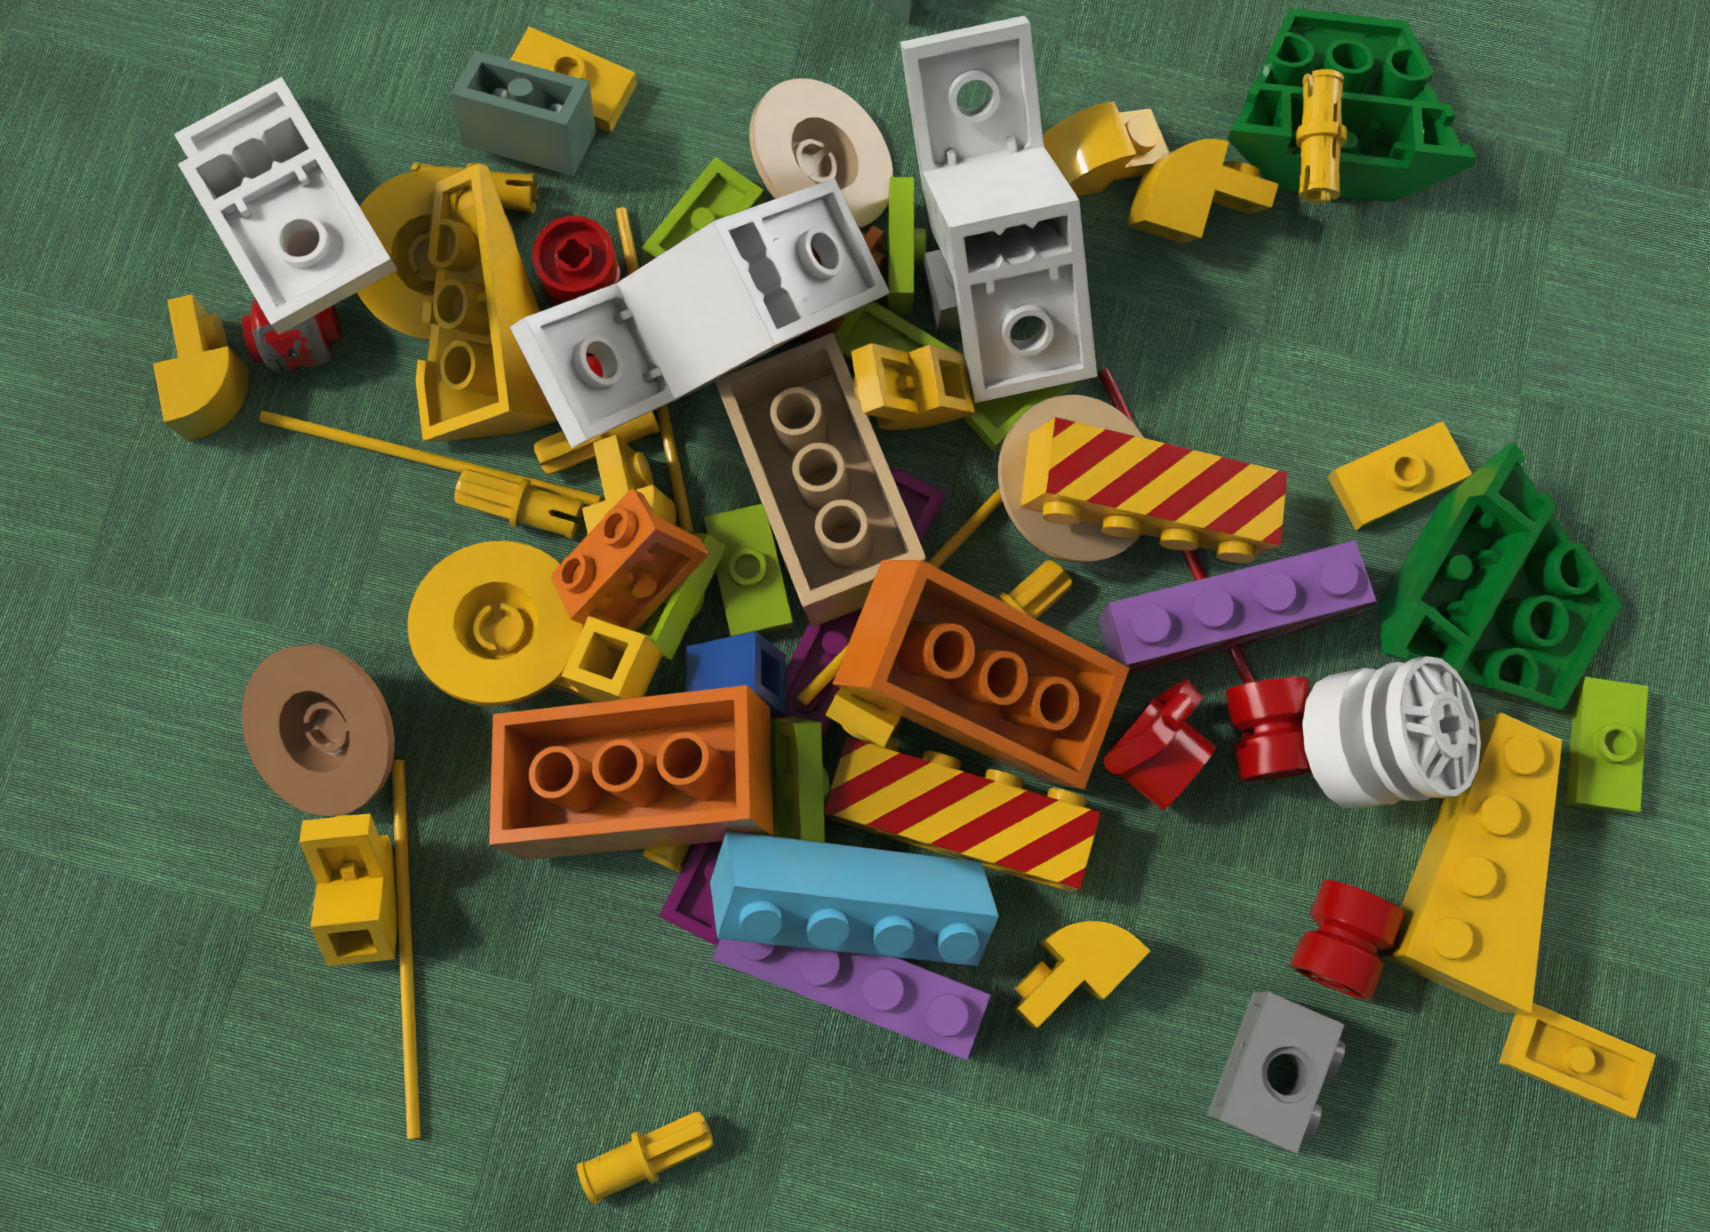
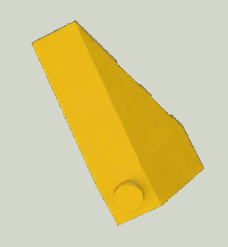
M477 163L435 183L428 260L433 266L437 267L433 302L423 301L421 321L431 324L427 361H417L416 389L422 439L425 442L517 434L558 421L510 329L511 326L523 318L536 314L540 310L487 165Z

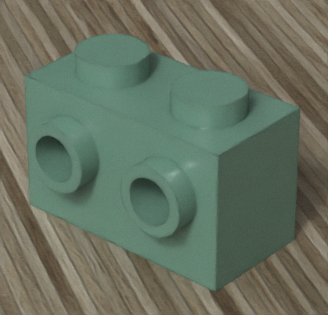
M475 50L450 93L462 146L574 176L596 134L590 82L584 79Z

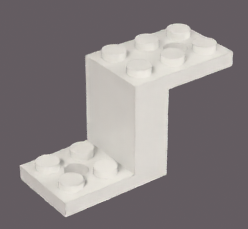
M1025 16L900 42L927 222L954 280L967 375L974 403L1097 377L1080 201L1044 147L1029 20ZM972 80H982L988 83L989 94L986 101L980 107L967 110L957 105V94L965 83ZM1026 316H1037L1042 319V326L1034 337L1027 340H1016L1010 337L1011 329L1019 319Z
M282 77L174 134L188 159L178 163V166L269 323L279 335L397 270Z
M835 178L715 220L618 283L527 316L511 326L510 329L571 448L696 392L715 382V379L741 368L788 341L888 295L890 291ZM811 247H813L818 253L822 262V266L817 262V260L813 256ZM586 353H592L599 360L603 370V378L597 376L590 369L586 360Z

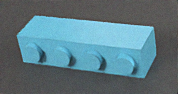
M726 831L710 881L717 939L978 966L999 917L982 862Z

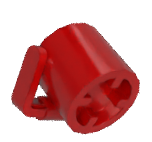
M1188 679L1177 683L1150 699L1140 714L1101 760L1109 772L1119 775L1161 811H1164L1182 793L1216 749L1212 742L1186 722L1203 698Z

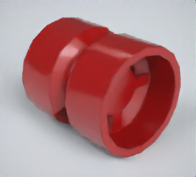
M566 216L554 220L541 230L534 242L532 260L551 307L611 286L623 279L610 235L598 222L587 217Z
M1283 677L1238 685L1225 691L1230 726L1241 731L1243 736L1234 745L1239 781H1265L1312 773L1305 753L1302 726L1306 700L1311 692L1309 678Z
M1323 880L1309 913L1319 928L1318 930L1306 931L1303 938L1299 939L1289 967L1298 974L1327 988L1356 999L1373 1001L1383 975L1382 969L1384 967V963L1376 953L1377 951L1393 949L1405 918V912L1393 903L1368 891L1338 881Z

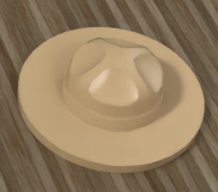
M806 78L783 81L772 87L760 99L751 117L749 131L750 148L758 173L775 199L835 178L859 230L871 224L883 213L888 204L889 178L893 177L892 161L886 142L877 125L855 100L830 84Z
M1063 395L1044 400L1018 418L1003 442L998 462V482L1005 509L1020 533L1031 544L1050 556L1075 563H1092L1111 558L1132 546L1142 534L1132 538L1114 537L1104 534L1101 531L1102 525L1086 521L1073 525L1055 524L1042 518L1043 512L1020 507L1029 434L1054 417L1141 438L1144 437L1134 423L1122 412L1101 400L1082 395Z

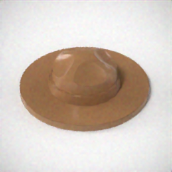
M300 644L273 653L253 672L247 684L242 703V728L249 755L266 784L291 806L318 816L329 817L347 814L370 802L382 789L391 771L395 739L387 704L377 685L365 670L354 660L335 649L317 644Z

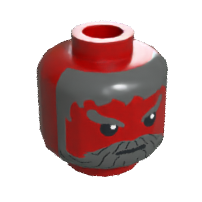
M256 298L252 302L250 314L243 315L242 317L243 334L253 361L255 363L264 362L270 371L275 374H285L327 364L332 357L333 341L342 339L341 323L334 305L280 335L269 323Z

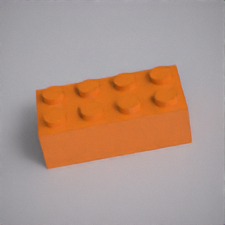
M882 560L833 684L1041 782L1085 790L1130 668L922 560Z
M747 685L493 714L489 845L516 858L532 860L720 842L724 840L726 831L774 836L770 707Z

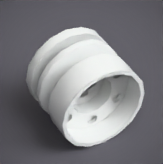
M1424 656L1411 659L1406 663H1388L1378 670L1362 668L1331 674L1315 683L1306 700L1302 723L1305 753L1313 776L1325 795L1342 808L1361 809L1393 805L1400 800L1424 801L1429 798L1456 797L1471 786L1479 767L1481 749L1478 716L1468 688L1458 672L1443 659Z

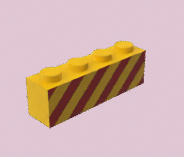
M1054 417L1029 434L1020 507L1043 512L1042 518L1055 524L1073 525L1086 521L1102 525L1101 531L1110 536L1132 538L1144 534L1160 538L1159 544L1168 549L1194 550L1202 547L1217 551L1216 557L1220 560L1233 563H1248L1255 560V555L1281 546L1287 472Z
M846 737L824 810V819L955 859L982 862L985 868L1065 892L1073 893L1080 890L1101 813L1085 808L1087 798L1057 788H1049L1047 796L1022 789L1024 784L1022 778L998 770L987 769L985 778L960 771L962 761L934 751H925L923 759L898 752L900 743L893 739H889L883 748L873 741H859Z

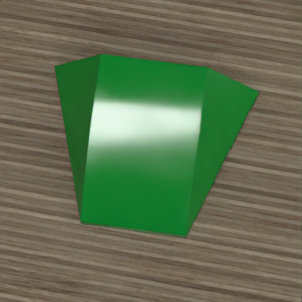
M1295 8L1289 9L1269 49L1264 65L1256 81L1253 82L1246 102L1238 118L1236 117L1227 138L1251 165L1261 170L1260 175L1265 180L1279 184L1277 188L1279 190L1299 192L1301 148L1296 145V130L1302 125L1304 102L1303 77L1307 73L1312 75V71L1331 69L1339 71L1344 76L1341 115L1342 124L1347 129V142L1341 147L1339 165L1340 197L1393 203L1473 167L1477 159L1470 144L1461 145L1451 125L1455 114L1450 104L1440 103L1430 83L1434 73L1407 21Z
M1510 443L1504 446L1439 502L1379 602L1382 654L1405 662L1424 656L1441 658L1454 668L1464 681L1553 710H1563L1620 611L1622 603L1581 542L1572 543L1553 514L1557 505L1548 492L1539 493L1521 466V463L1526 458L1516 443Z

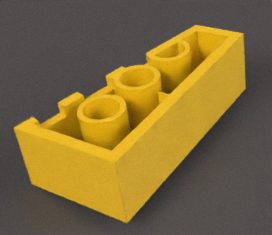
M1500 712L1479 721L1481 749L1476 775L1471 786L1460 795L1443 799L1400 907L1405 912V918L1393 949L1383 950L1381 957L1500 1013L1532 1014L1562 740Z

